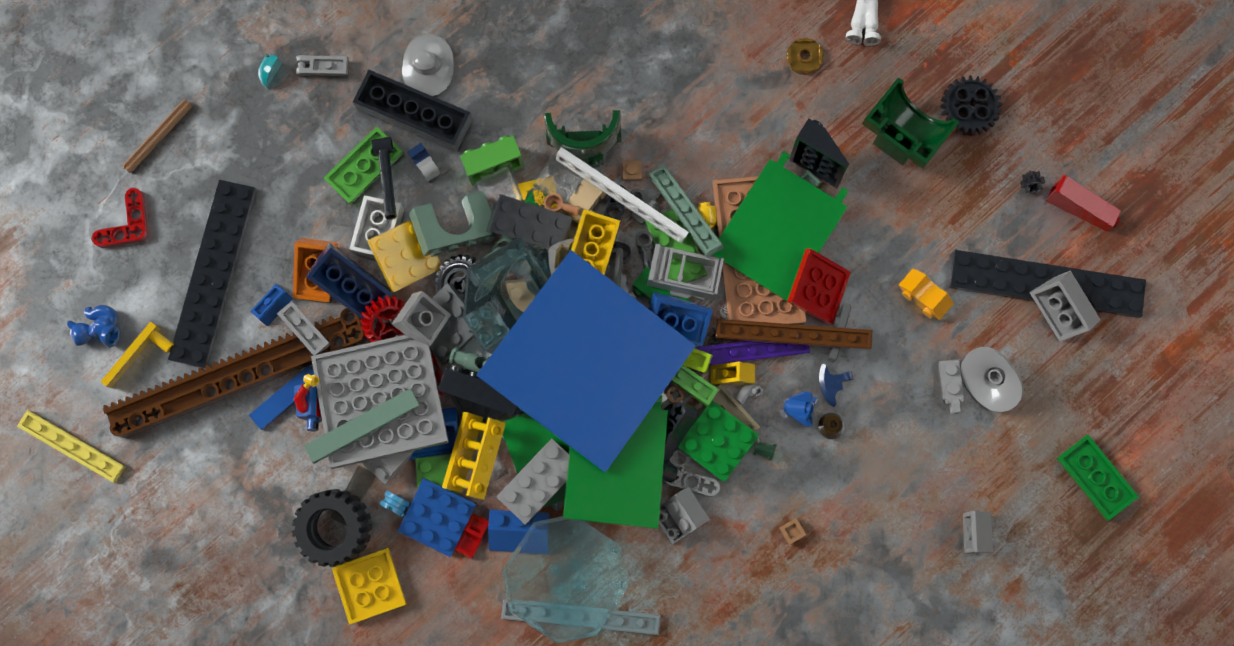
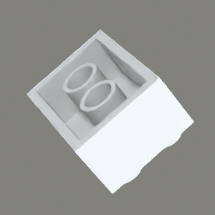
M364 195L349 248L353 255L375 259L367 240L401 224L404 213L401 203L395 202L397 217L388 220L385 218L383 199Z

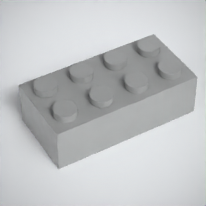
M551 439L496 497L526 525L565 484L569 454Z

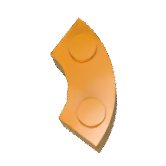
M914 268L899 284L903 291L902 295L907 300H912L923 310V314L930 319L934 317L940 321L954 305L947 292L935 285L926 274Z

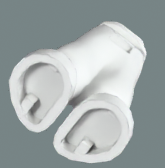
M857 0L851 21L853 30L846 33V41L860 45L862 43V30L865 28L864 45L873 46L881 42V36L876 32L879 26L878 0Z

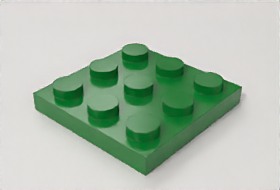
M712 400L686 434L678 449L722 482H725L759 437V434Z

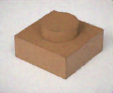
M623 161V181H642L641 161Z
M797 518L779 527L788 545L806 535Z

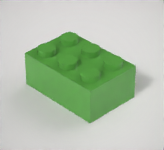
M508 135L503 136L497 142L485 143L481 145V148L476 150L469 149L463 155H460L472 187L524 167L521 153L513 135L510 137Z

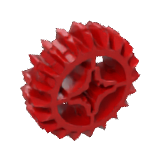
M386 295L383 300L378 296V302L375 303L374 300H371L372 306L365 307L367 312H362L364 318L360 319V322L363 325L361 329L365 332L364 335L366 338H369L370 342L405 335L391 324L405 305L402 299L398 300L395 296L390 299ZM376 317L378 319V322L376 324V328L373 330V322Z

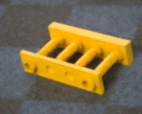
M463 412L442 488L461 493L463 488L468 489L467 496L484 500L506 423L492 418H488L487 423H482L483 417ZM479 430L484 431L481 443L476 442ZM474 449L479 450L476 462L471 461ZM468 469H473L471 480H466Z

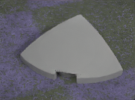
M570 238L560 241L549 248L548 257L551 275L570 252L574 239Z

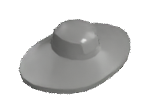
M431 34L420 35L409 43L405 51L402 65L404 83L433 97L441 95L447 90L453 77V52L450 45L443 38Z
M979 347L968 353L962 361L961 375L963 382L971 395L982 406L991 411L1004 412L1011 410L1019 404L1024 394L1022 380L1013 365L1000 352L990 347Z

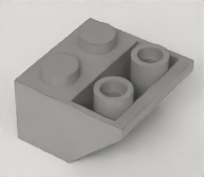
M689 487L678 492L660 505L659 524L672 545L710 520Z

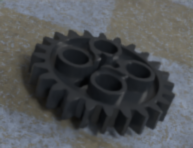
M970 75L967 80L962 76L960 82L955 79L953 84L948 85V90L945 89L943 92L945 96H942L940 100L944 102L940 108L945 109L941 115H947L945 121L952 120L953 118L959 121V124L956 126V132L962 129L963 135L970 131V135L973 136L975 131L980 135L982 129L987 132L989 126L993 128L995 125L994 121L997 122L1000 117L998 115L1002 112L999 108L1003 105V103L997 102L1001 98V95H995L998 89H991L993 83L986 85L987 79L980 82L979 76L973 80L972 75ZM957 94L964 95L965 99H960ZM976 94L983 95L984 99H979ZM958 112H964L966 117H961ZM977 112H983L985 117H980Z

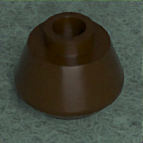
M827 413L820 418L818 428L825 438L836 439L843 434L845 423L840 415Z

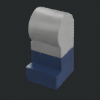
M422 143L407 151L411 160L428 182L441 174Z

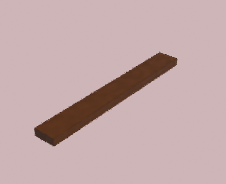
M717 319L715 339L871 350L873 330Z

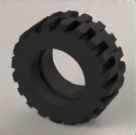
M340 489L325 490L309 496V499H305L301 503L302 507L297 508L295 512L297 518L292 520V526H295V530L291 531L292 537L296 536L297 542H294L296 548H301L300 554L303 557L308 556L309 562L313 564L318 562V565L322 567L328 565L335 567L358 557L359 553L365 550V544L371 538V535H368L369 531L372 530V524L368 523L371 515L370 513L366 514L365 509L367 506L365 503L360 504L358 496H351V492L346 490L340 491ZM327 509L339 512L347 525L346 538L338 546H331L324 542L318 532V519L321 513Z

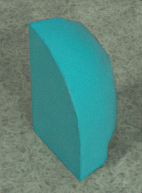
M268 54L265 55L258 69L259 79L267 89L282 66L279 58L272 54L270 56Z

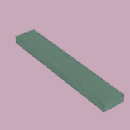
M663 165L649 173V178L705 256L708 258L723 249L720 240L666 166Z
M408 389L304 445L312 463L315 464L419 408L420 405L412 390Z

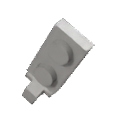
M959 360L939 361L943 400H945V404L950 405L951 414H958L961 412L960 403H964Z

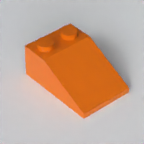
M301 238L294 243L293 298L331 302V295L306 276L327 245L331 243L338 249L339 242Z

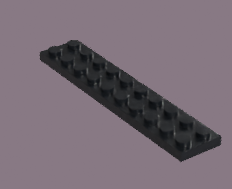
M224 180L218 181L173 339L174 345L171 346L168 357L169 361L206 369V365L209 363L257 191L255 187Z
M955 250L953 253L949 288L1034 301L1030 294L1032 290L1060 274L1071 271L1095 311L1141 318L1143 316L1146 280Z

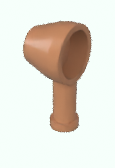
M556 193L549 194L544 199L546 209L555 212L563 210L576 216L579 214L580 206L563 203L562 197ZM553 204L558 205L556 208L551 207Z

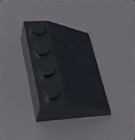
M808 118L796 137L789 161L806 171L809 170L819 179L838 189L849 163L822 123Z

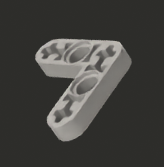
M676 449L674 454H682L684 460L681 464H676L671 457L670 461L677 468L681 467L682 470L679 471L677 469V477L679 479L674 480V483L666 482L667 485L684 490L688 487L686 480L689 477H694L698 483L695 488H690L692 492L708 497L715 496L720 490L719 483L715 479L684 471L688 455ZM701 479L705 480L703 483L705 485H709L710 482L714 483L713 486L716 487V491L713 490L709 493L708 489L702 487V491H699Z

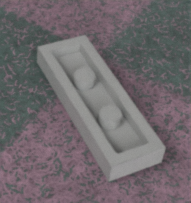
M293 301L277 313L313 355L320 354L330 345Z

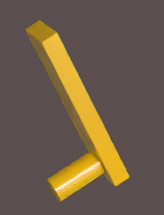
M150 321L100 382L106 387L112 388L150 341L166 353L170 352L171 346L174 344L159 333L161 329L159 326Z

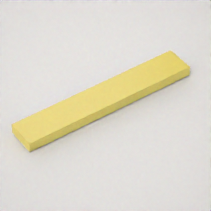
M30 410L25 412L17 425L18 428L113 483L117 482L126 468L123 464Z

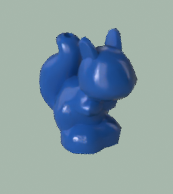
M99 305L93 309L92 307H86L84 310L85 317L89 320H95L91 325L67 321V326L71 330L70 336L76 346L85 345L93 338L94 340L100 339L104 345L111 348L119 340L120 328L116 326L118 316L116 311L110 306Z

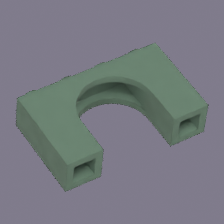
M484 191L468 194L461 201L469 226L468 231L460 235L450 234L441 228L431 203L413 207L409 216L423 256L430 255L434 257L440 255L443 251L454 252L459 247L466 246V248H470L478 242L483 241L485 244L494 240L496 235L486 232L491 210Z

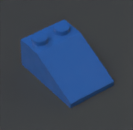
M653 292L649 310L694 345L703 347L713 310L670 295Z

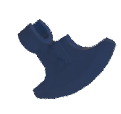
M822 364L819 372L821 391L827 402L835 407L837 405L835 398L837 392L844 390L842 383L853 380L852 371L832 375L829 373L827 365Z

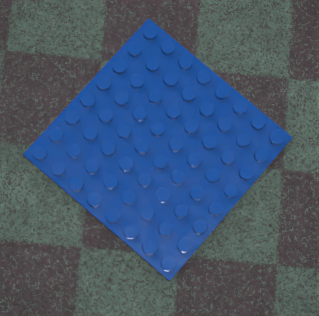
M570 250L476 376L605 473L696 345Z

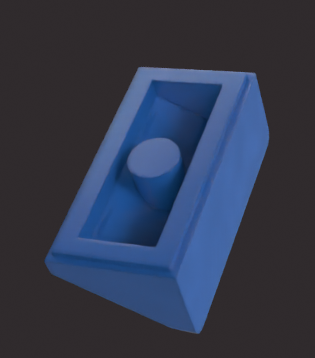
M275 284L250 312L266 326H269L278 316L277 313L289 304L293 298L278 284Z

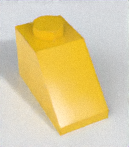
M733 362L712 365L711 384H755V364Z

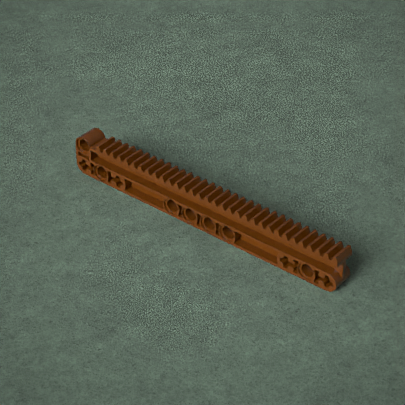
M345 308L340 313L339 318L334 319L332 316H329V322L322 319L321 325L318 322H314V326L330 343V346L320 354L364 344L367 338L364 335L365 332L361 329V326H363L360 322L361 318L348 308ZM354 314L353 321L346 322L347 316ZM294 332L293 336L286 333L285 339L278 336V342L271 339V344L265 341L264 347L259 344L256 350L250 347L249 353L243 350L242 356L235 353V359L228 356L227 361L220 359V364L213 362V367L207 364L206 370L200 367L198 372L192 370L191 375L184 373V378L177 376L176 381L169 379V384L162 382V387L155 385V389L147 388V392L141 390L140 395L134 393L133 398L126 396L125 401L119 399L118 404L111 402V407L103 405V412L108 416L110 432L114 436L128 438L305 368L308 365L310 366L312 365L311 356L314 355ZM356 332L359 333V335H358L359 338H358V339H355V338H354V337L356 336V334H355ZM342 338V345L335 347V341ZM270 367V373L264 376V369ZM252 374V380L246 383V376ZM234 381V387L228 390V383ZM215 388L216 394L213 397H210V390ZM142 417L143 423L138 426L137 420Z

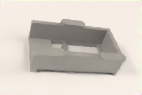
M660 244L655 245L647 286L669 290L672 296L688 299L692 295L715 300L724 258H707L705 255L664 247ZM672 258L682 260L680 273L677 276L678 281L668 279ZM685 261L714 267L710 288L681 282Z

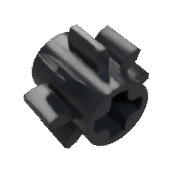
M1029 170L1025 175H1022L1023 181H1020L1021 188H1025V193L1036 194L1043 190L1042 184L1045 183L1044 176L1040 175V171Z

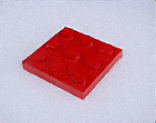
M805 249L787 302L826 324L833 325L851 272L812 249Z

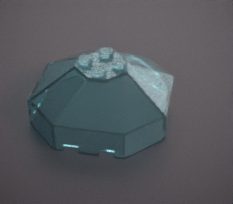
M563 516L533 522L527 534L502 569L509 612L518 616L557 644L597 636L629 586L621 545L586 522L563 519Z

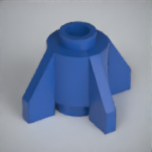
M805 391L791 396L784 403V411H786L787 416H791L804 426L812 427V415L814 406L817 403V397H812V392Z

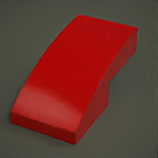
M473 513L455 547V552L472 560L489 527V521Z

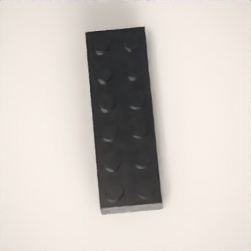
M369 69L353 100L357 110L456 152L473 120L471 113L467 110Z

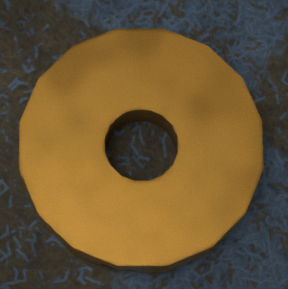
M810 38L795 40L789 46L786 55L789 67L794 72L803 75L812 74L817 71L824 57L822 47ZM803 52H807L810 55V58L808 60H803L800 57V54Z

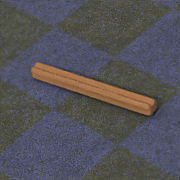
M182 100L123 164V168L132 173L192 108V105L187 100Z

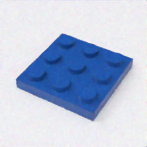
M423 478L398 532L451 557L477 503Z

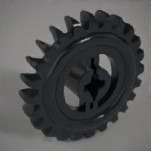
M458 254L457 257L451 256L450 260L445 259V265L440 264L439 266L441 271H436L438 278H434V281L437 285H434L433 288L437 289V292L434 295L447 283H450L453 275L457 272H464L465 274L462 277L454 278L451 284L459 294H465L467 268L477 263L475 262L476 258ZM486 278L480 281L474 300L488 291L485 289V286L491 285V283L484 282ZM476 307V308H474L472 311H473V312H478L479 310H478V308Z

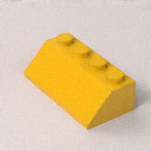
M584 209L571 250L605 275L620 221Z

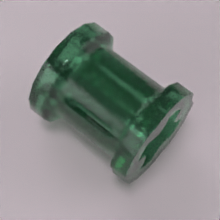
M757 439L753 455H760L772 461L777 444L770 445L761 442V439Z

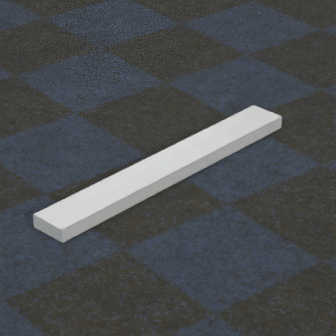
M560 148L556 156L558 162L679 243H683L689 233L688 231L564 148Z

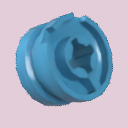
M386 491L384 494L386 497L379 504L404 517L405 509L409 508L411 503Z

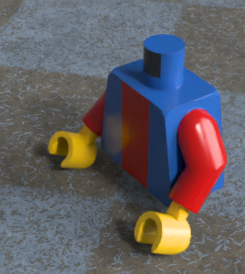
M307 374L303 378L305 384L294 386L296 416L307 420V431L316 432L319 431V422H322L316 387L320 379L315 375Z

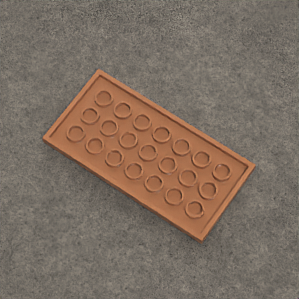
M759 176L713 180L718 237L721 236ZM723 262L722 273L728 320L783 324L806 323V315L803 310L788 303Z

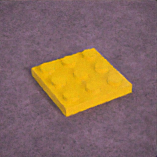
M411 220L367 240L392 293L440 270L441 262L438 256H423Z
M389 548L332 567L349 625L407 605Z

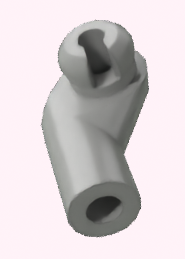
M758 384L744 385L735 399L739 404L743 405L747 397L760 396L763 393V388Z

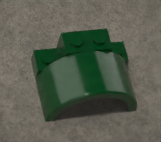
M897 78L865 117L862 125L877 135L873 144L903 166L910 159L924 169L959 124V121L955 118L949 121H941L922 112L906 95L903 86L904 81Z
M613 110L612 120L608 128H606V124L602 125L603 132H566L565 126L557 130V125H554L551 113H544L547 145L555 147L558 151L561 147L592 168L604 165V154L613 145L622 143L620 110Z

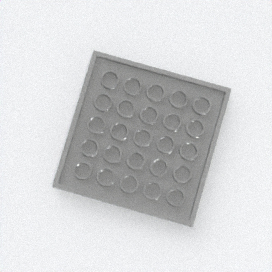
M402 335L311 356L314 375L320 379L316 387L325 434L408 389L412 390L420 405L419 408L328 456L331 469L449 443L430 346Z

